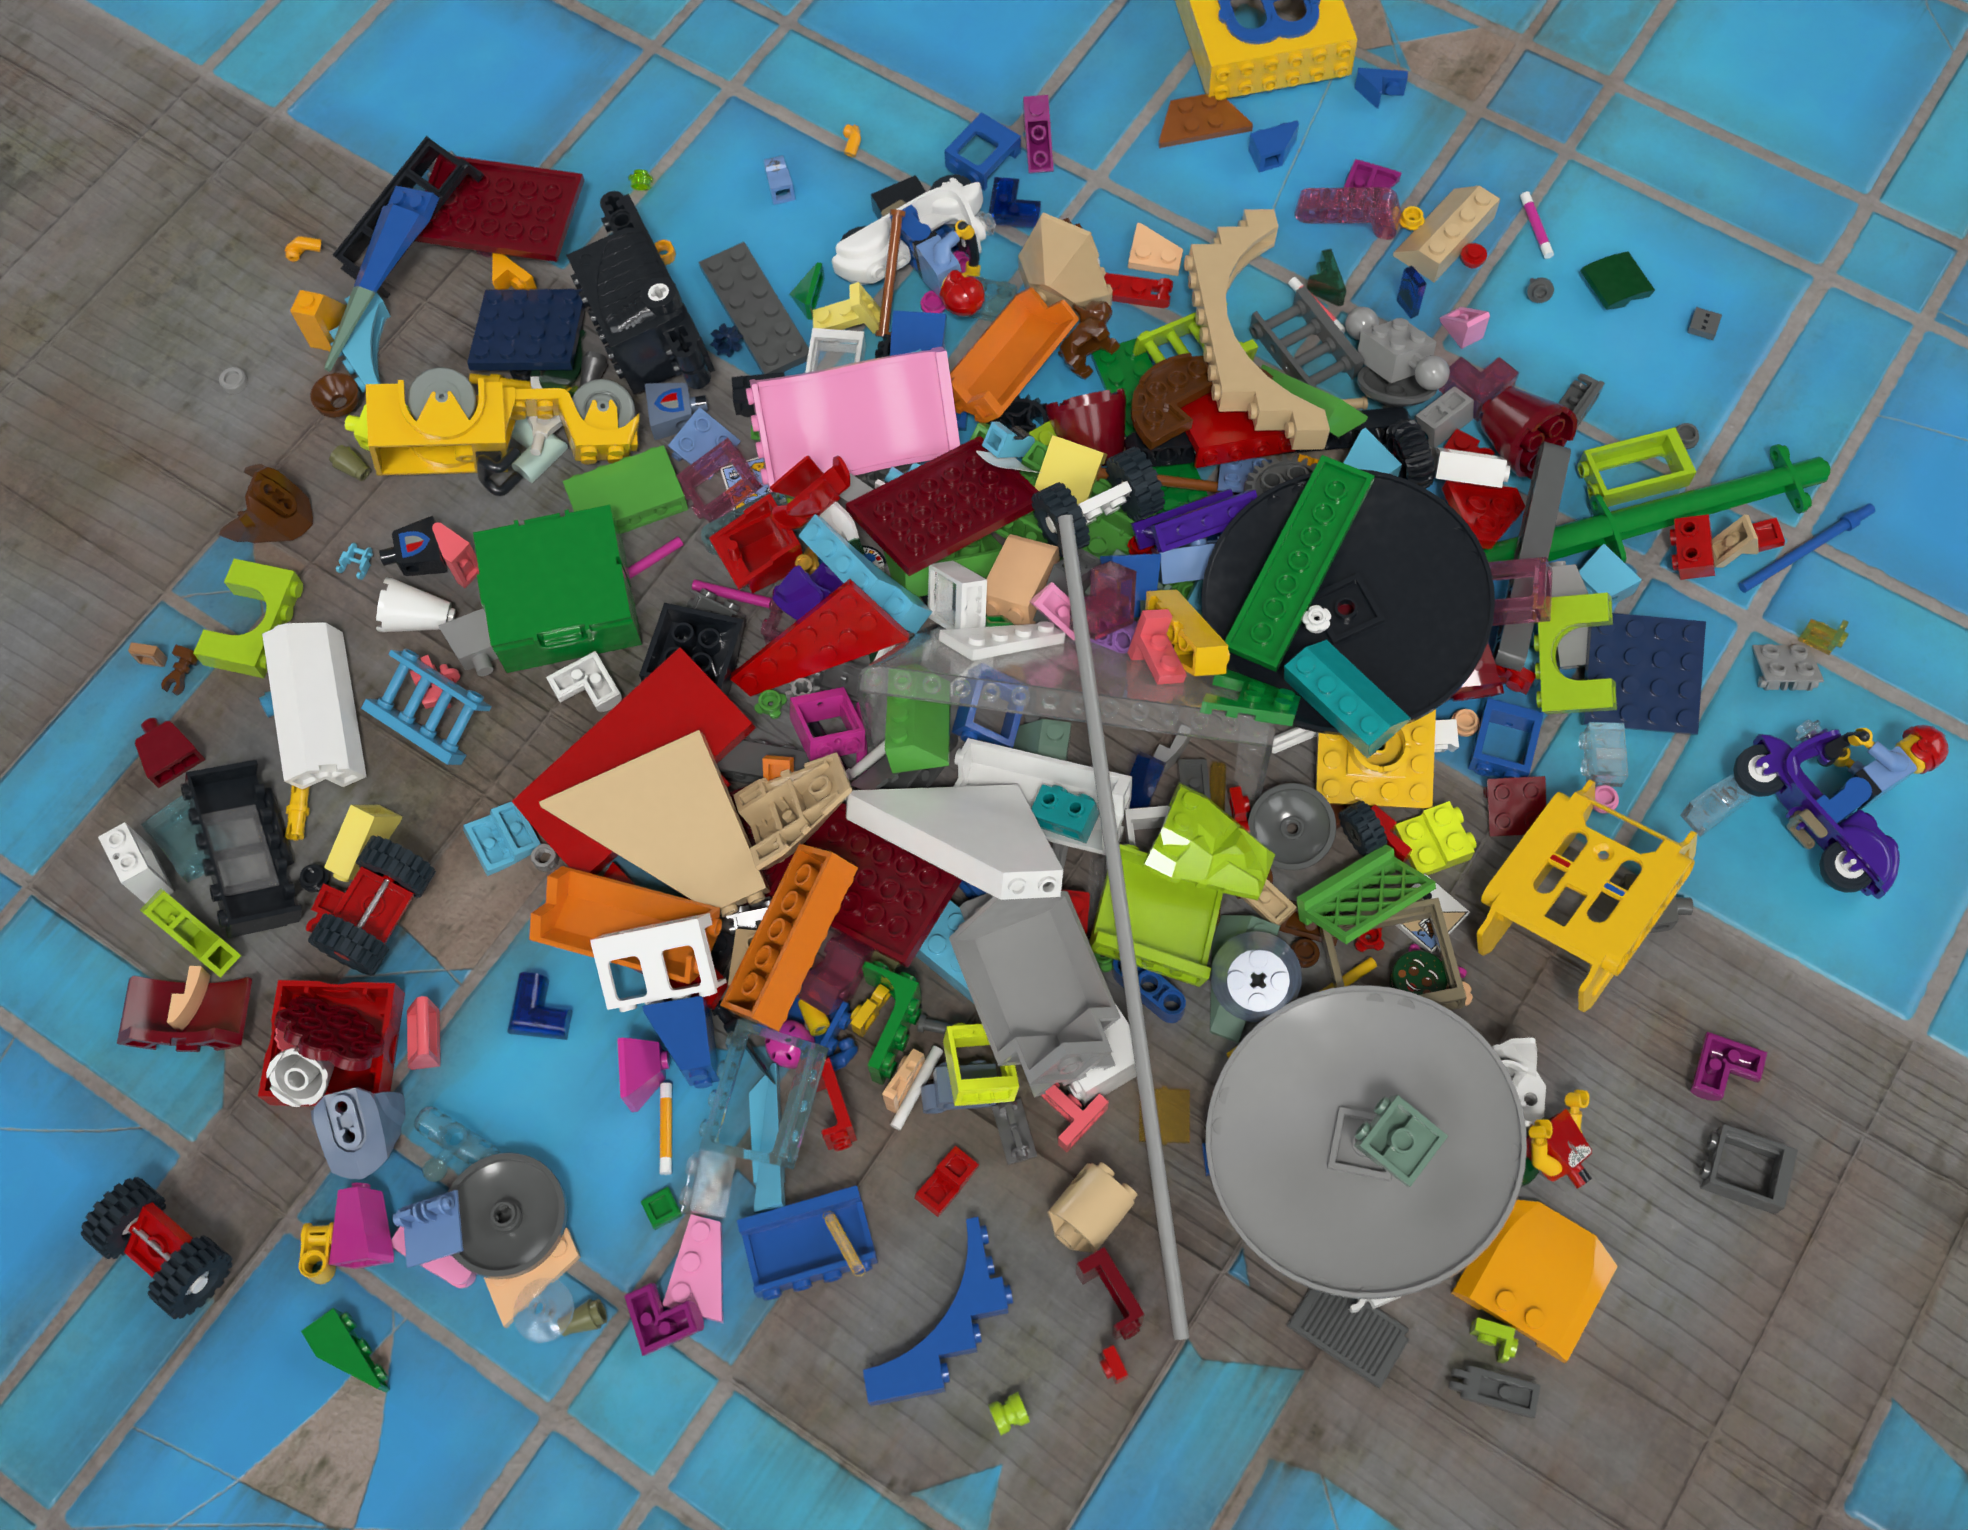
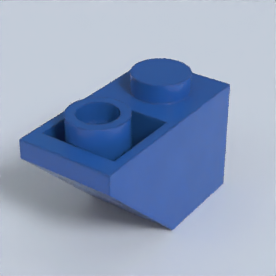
M1298 120L1250 133L1248 151L1258 172L1283 166L1297 140Z

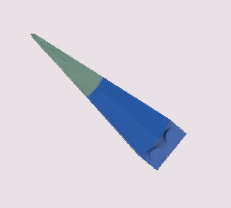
M396 186L388 205L382 207L324 367L328 372L332 370L353 329L377 290L404 252L429 223L439 200V197L434 193Z

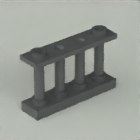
M1305 286L1296 290L1292 307L1266 321L1257 311L1252 313L1250 326L1252 336L1256 340H1260L1285 374L1316 388L1317 384L1342 371L1347 372L1353 380L1358 377L1359 371L1363 368L1364 359ZM1297 315L1302 316L1307 322L1306 326L1281 339L1271 330ZM1311 334L1317 335L1323 342L1295 358L1286 349ZM1327 352L1332 354L1338 361L1310 377L1301 368V366Z

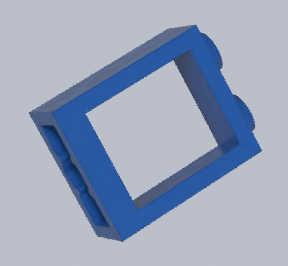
M983 665L968 672L952 733L960 736L964 742L970 738L1013 748L1029 688ZM981 691H985L1009 703L1000 735L973 722Z
M1487 698L1482 710L1480 725L1477 730L1468 769L1475 771V773L1481 776H1495L1499 778L1528 777L1544 713ZM1489 722L1530 733L1523 764L1482 754Z

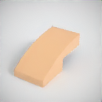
M189 966L184 994H172L167 1023L176 1031H183L203 1001L209 984L210 974L202 966Z

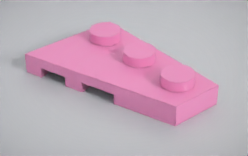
M691 1214L662 1304L663 1307L670 1309L686 1301H692L698 1306L703 1318L723 1323L721 1222Z

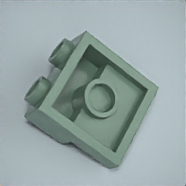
M1391 1095L1389 1099L1384 1096L1373 1109L1377 1115L1369 1124L1365 1121L1355 1132L1354 1136L1358 1140L1353 1146L1375 1164L1385 1168L1404 1185L1411 1187L1447 1139L1448 1135L1399 1095Z

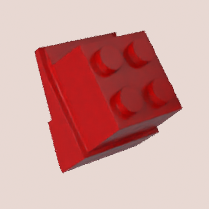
M771 494L764 496L743 511L744 514L709 537L711 544L738 590L747 585L750 591L755 593L785 578L796 566V558L803 554L801 544L793 530L782 529L772 521L770 513L778 505Z

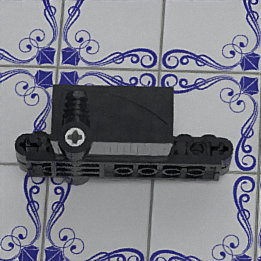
M611 191L604 194L600 200V206L605 217L600 219L607 233L612 231V234L566 256L575 273L570 276L577 290L582 288L579 291V295L586 308L591 306L587 310L594 326L600 325L596 328V331L603 345L608 343V345L604 346L612 364L617 362L613 366L619 378L626 379L633 395L645 390V384L660 383L681 374L690 388H704L711 381V372L715 371V368L702 338L683 303L676 284L672 281L629 193L623 195L619 191Z

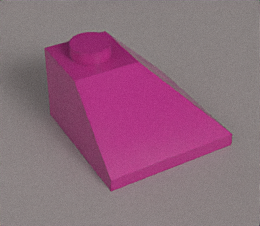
M624 1037L617 1038L620 1098L631 1112H638L659 1088L660 1084L665 1081V1069H670L669 1053L664 1051L659 1042Z

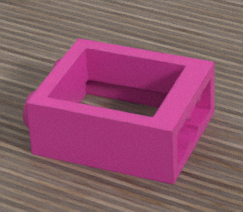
M844 687L790 698V720L809 761L836 752L839 756L865 751V729ZM840 716L847 729L844 732L813 738L806 723Z

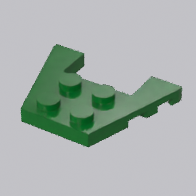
M1226 669V674L1214 675L1212 685L1240 692L1238 700L1206 693L1200 709V713L1211 714L1212 709L1226 711V717L1237 718L1239 713L1254 715L1255 721L1292 726L1301 697L1295 695L1291 690L1279 689Z

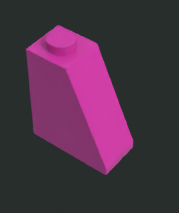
M352 1183L351 1188L338 1190L329 1265L358 1269L394 1262L383 1191L370 1189L371 1185L367 1183Z

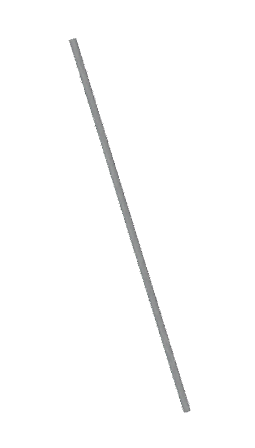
M1062 515L1058 517L1173 1338L1174 1340H1183L1189 1338L1188 1323L1072 515Z

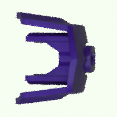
M824 562L810 576L798 565L788 573L780 585L774 588L772 599L785 613L799 620L840 587L843 582Z

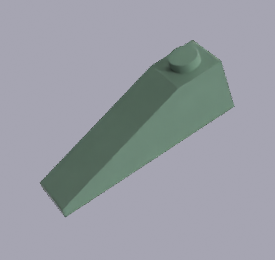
M1041 719L1020 725L1012 749L1067 761L1071 739V722Z
M1222 915L1212 941V964L1219 949L1232 937L1251 931L1266 932L1277 936L1280 926L1255 916ZM1253 972L1250 975L1252 978L1250 985H1260L1264 973L1262 972L1257 975ZM1211 984L1210 1033L1238 1043L1246 1021L1233 1016L1222 1007L1214 994Z

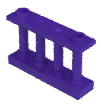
M1227 489L1133 522L1131 525L1138 549L1142 550L1156 545L1158 552L1163 553L1222 532L1244 507L1257 498L1256 490H1249L1233 496L1232 489Z

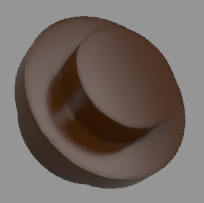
M1299 939L1292 944L1291 948L1296 954L1301 968H1309L1317 963L1320 950L1315 942L1310 939Z

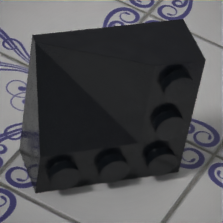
M664 603L639 674L641 682L680 647L728 697L733 682L730 680V677L736 667L744 619Z

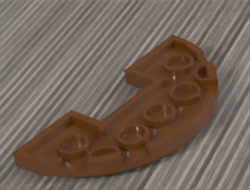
M1185 353L1167 358L1152 366L1140 378L1139 384L1133 393L1131 417L1138 436L1150 450L1192 428L1193 419L1181 408L1212 391L1213 383L1208 380L1207 375L1209 364L1204 361V356H1192L1191 353ZM1259 367L1269 378L1273 380V376L1270 373Z

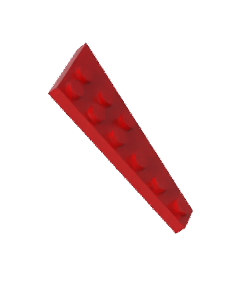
M848 579L732 672L730 680L751 697L766 690L793 682L796 679L807 677L907 641L910 634L851 579Z

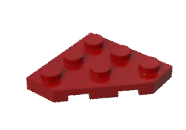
M1446 481L1442 487L1449 506L1464 519L1478 538L1482 548L1492 549L1525 509V504L1517 488L1504 486L1499 488L1456 481Z

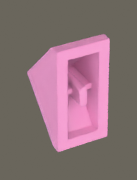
M1459 307L1439 319L1451 337L1463 349L1484 337L1490 315L1488 311Z

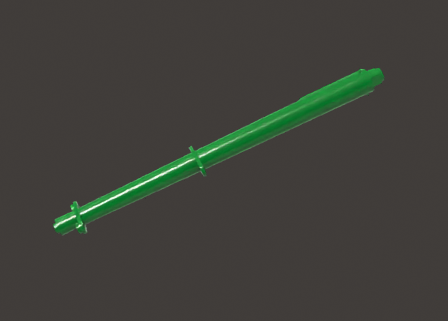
M1776 444L1770 448V458L1774 469L1611 512L1600 494L1592 495L1590 505L1594 516L1555 526L1547 562L1601 547L1605 544L1625 563L1626 551L1622 540L1675 525L1674 519L1710 515L1781 493H1786L1792 507L1798 514L1804 513L1808 508H1811L1812 500L1810 495L1804 492L1803 489L1827 482L1831 473L1830 465L1819 456L1792 464L1789 459L1790 452L1787 446ZM1519 536L1499 541L1492 549L1483 548L1491 569L1492 578L1511 573Z

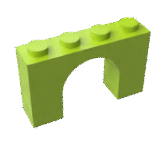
M233 559L224 583L234 595L266 602L265 616L255 629L242 635H228L203 629L193 654L204 666L265 678L268 669L262 634L292 619L296 600L303 592V583L295 571Z
M1607 592L1537 598V607L1533 608V616L1535 617L1534 623H1538V634L1534 635V647L1536 652L1539 651L1540 662L1535 664L1536 679L1541 680V691H1537L1536 694L1538 708H1542V712L1547 715L1617 710L1616 682L1612 678L1572 680L1560 672L1556 662L1557 647L1562 638L1572 630L1583 627L1613 625L1612 597Z

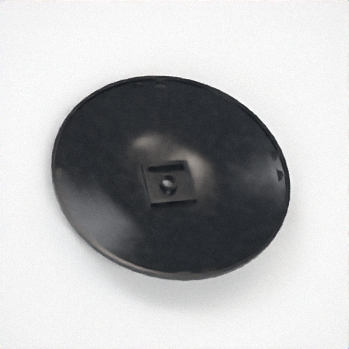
M1359 469L1375 475L1374 482L1310 607L1319 605L1322 609L1326 608L1329 610L1331 619L1329 620L1330 626L1328 629L1321 633H1312L1302 621L1276 672L1229 652L1228 670L1279 689L1291 690L1295 695L1301 697L1293 722V726L1323 734L1342 735L1284 680V666L1307 646L1324 640L1329 641L1411 718L1407 724L1431 713L1448 701L1472 675L1487 646L1494 619L1495 593L1491 569L1478 538L1464 519L1440 497L1424 487L1391 474ZM1312 473L1282 482L1255 498L1233 518L1216 542L1204 574L1202 616L1224 641ZM1343 604H1348L1353 607L1354 611L1349 615H1343L1338 611V608ZM1319 617L1314 618L1316 621L1320 619Z

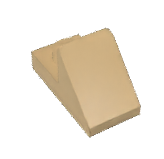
M1743 515L1712 539L1715 567L1724 568L1741 554L1759 553L1758 537L1749 515Z

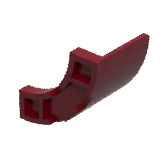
M132 976L128 981L117 1044L156 1050L157 1044L176 1046L177 1052H200L201 1046L213 1047L216 1051L241 1046L252 978L245 977L233 981L209 983L203 1001L195 1016L183 1031H176L167 1023L172 994H184L186 983Z

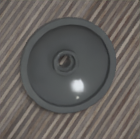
M1367 366L1358 373L1357 384L1361 391L1372 400L1390 407H1409L1421 404L1432 398L1437 390L1422 388L1417 383L1415 375L1390 383Z
M1286 783L1269 789L1258 798L1249 815L1248 825L1250 833L1275 854L1272 866L1279 869L1301 870L1315 865L1329 852L1335 839L1336 819L1331 805L1321 793L1303 784ZM1290 824L1297 825V833L1290 834L1287 831Z

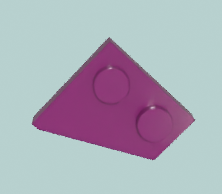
M1355 159L1340 195L1339 204L1363 211L1400 181L1402 172Z

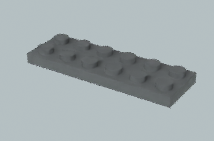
M745 242L699 262L701 271L733 325L736 326V330L739 334L743 335L742 340L762 374L785 372L807 362L809 353L807 344Z

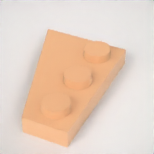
M567 1227L556 1249L537 1268L515 1278L489 1279L484 1277L503 1327L507 1328L511 1325L517 1315L534 1303L539 1294L550 1284L557 1281L581 1258Z

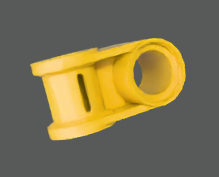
M331 1222L329 1225L313 1226L312 1223H305L301 1230L299 1271L315 1284H326L334 1277L336 1272V1266L329 1265L334 1222ZM322 1261V1268L312 1274L313 1266L317 1262Z

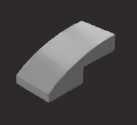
M1181 725L1170 748L1159 744L1148 766L1147 780L1153 781L1175 764L1190 742L1192 729Z

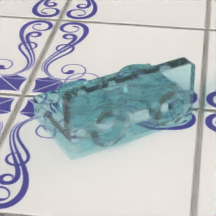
M977 276L976 278L982 283L985 299L981 309L970 317L993 322L1017 294V285Z

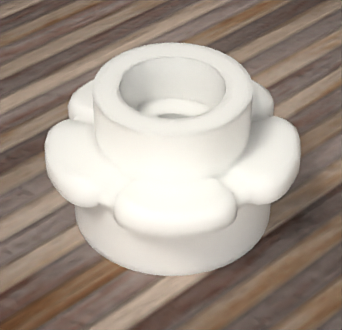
M1314 605L1309 607L1302 621L1310 632L1321 633L1330 626L1331 613L1326 608L1322 609L1321 606ZM1315 617L1320 618L1318 621L1314 620Z

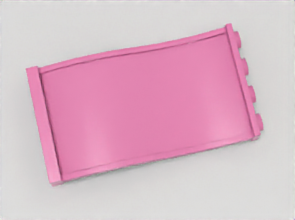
M943 347L931 348L932 350L886 356L808 373L763 380H749L751 388H746L748 404H754L755 415L751 416L753 431H758L760 442H755L758 459L763 458L765 468L760 469L763 485L768 484L770 489L772 484L805 456H810L820 470L825 473L833 466V457L839 455L845 462L849 473L856 476L891 468L892 466L896 467L931 461L960 446L947 351Z

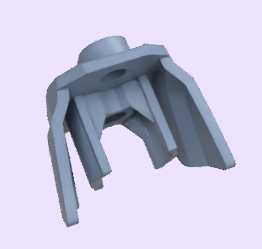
M359 1087L324 1095L314 1109L311 1110L312 1123L316 1129L331 1172L349 1179H363L381 1167L390 1156L396 1141L401 1135V1127L406 1116L405 1100L402 1093L381 1092L373 1094ZM339 1101L347 1104L346 1111H341L338 1108ZM348 1130L355 1134V1139L348 1135Z

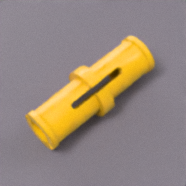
M291 785L290 802L286 806L288 822L285 837L289 840L298 841L299 839H304L306 817L309 816L310 808L307 807L310 786L300 789Z

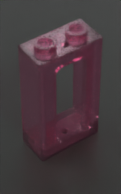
M1547 557L1488 562L1493 580L1534 577L1533 593L1531 596L1495 599L1492 626L1550 621L1553 570Z

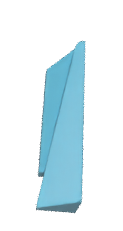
M772 1063L768 1071L775 1085L764 1075L749 1092L753 1183L756 1185L754 1213H763L785 1206V1167L780 1080L777 1063Z

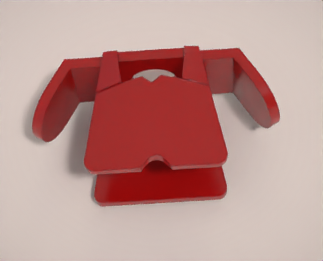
M839 455L833 457V466L823 473L810 456H805L770 486L772 492L795 497L787 505L776 506L772 509L770 513L772 521L778 527L786 530L801 528L811 520L814 514L819 516L833 503L837 502L840 499L839 495L850 487V473L843 459Z

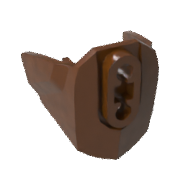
M263 464L245 467L244 473L252 477L245 495L247 509L239 511L237 514L239 517L221 528L219 535L235 542L293 541L306 533L313 525L310 500L293 482L278 470L266 467Z

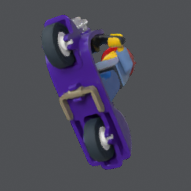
M1808 719L1795 730L1798 735L1794 739L1802 743L1794 749L1780 738L1772 735L1758 734L1753 740V746L1744 749L1735 761L1733 768L1734 778L1739 787L1746 793L1757 797L1776 794L1780 802L1788 810L1785 815L1787 819L1789 818L1788 830L1806 849H1812L1816 841L1824 850L1819 866L1820 873L1829 886L1844 893L1861 891L1866 896L1872 894L1877 899L1882 898L1893 886L1897 877L1900 864L1899 847L1892 837L1885 835L1880 830L1875 818L1869 813L1863 812L1862 809L1902 783L1911 774H1924L1933 771L1943 763L1949 750L1942 731L1929 725L1911 726L1903 732V739L1896 743L1895 748L1892 750H1888L1878 741H1872L1873 735L1868 728L1855 729L1856 731L1847 732L1841 736L1839 730H1823L1819 726L1821 724L1819 720L1812 723ZM1851 745H1864L1869 749L1867 752L1876 760L1867 766H1864L1858 760L1855 762L1850 758L1851 751L1849 747ZM1817 756L1816 759L1819 765L1823 767H1829L1832 764L1838 767L1847 766L1849 768L1848 772L1853 776L1829 799L1805 775L1800 767L1802 762Z

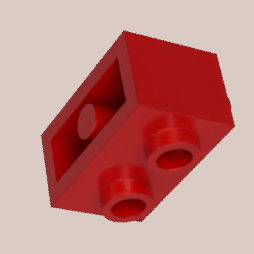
M1709 514L1674 519L1675 529H1670L1671 546L1676 545L1677 554H1672L1673 571L1679 570L1681 580L1715 576Z

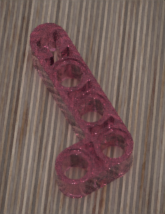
M1386 187L1307 188L1300 192L1295 217L1303 223H1372L1375 235L1378 238L1389 240L1395 238L1397 234L1401 209L1396 192Z

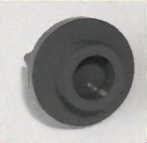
M1543 277L1531 278L1527 287L1529 299L1535 303L1548 301L1554 293L1552 282Z

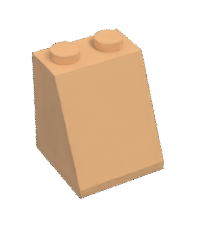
M1010 534L987 577V616L1003 615L1015 625L1035 624L1036 622L1033 619L1037 609L1029 601L1046 587L1053 565L1060 561L1059 547Z

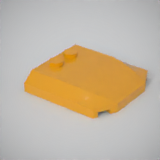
M1516 1200L1514 1208L1502 1230L1490 1246L1475 1261L1465 1267L1451 1294L1478 1311L1482 1309L1508 1326L1515 1328L1516 1331L1536 1342L1538 1348L1559 1361L1566 1363L1618 1266L1596 1235L1541 1202Z

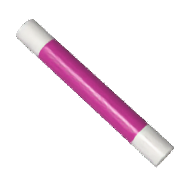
M1524 192L1520 195L1521 201L1545 259H1549L1554 256L1553 249L1530 192Z

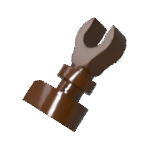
M175 645L172 654L179 661L174 663V670L162 680L161 686L163 690L168 692L171 684L176 682L172 693L178 696L184 691L185 674H189L191 670L189 665L196 666L198 662L197 657L193 654V650Z

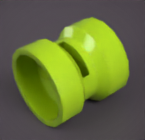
M1018 1392L1009 1395L1003 1405L998 1401L988 1405L1000 1435L1010 1432L1011 1424L1023 1426L1030 1423Z

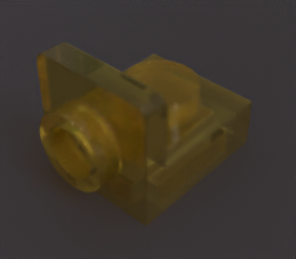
M1810 619L1801 632L1798 641L1830 655L1836 646L1841 648L1846 641L1849 633L1845 632V629L1849 622L1843 619L1837 629L1834 630L1823 622Z

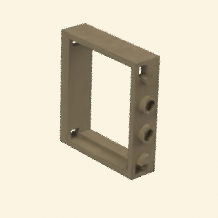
M1439 897L1426 900L1420 898L1372 928L1377 929L1430 918L1449 989L1419 996L1430 999L1449 1010L1464 1008L1467 997ZM1357 911L1354 914L1345 916H1357ZM1361 911V916L1374 915L1378 911ZM1339 925V928L1347 932L1356 925ZM1320 927V934L1334 988L1345 987L1332 938L1334 936Z

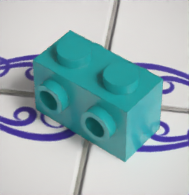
M1042 784L1031 808L1041 829L1083 843H1087L1100 814L1093 798L1085 794L1077 796L1068 793L1065 788L1058 785L1050 787Z

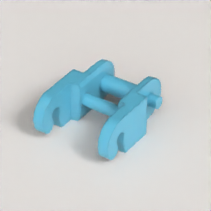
M352 543L348 547L347 552L343 551L339 559L341 566L336 567V572L343 573L347 565L352 561L360 564L359 569L361 573L357 572L356 577L360 580L364 579L371 566L369 560L373 556L372 548L368 547L366 550L357 548L356 543ZM356 553L363 555L361 560L354 558Z

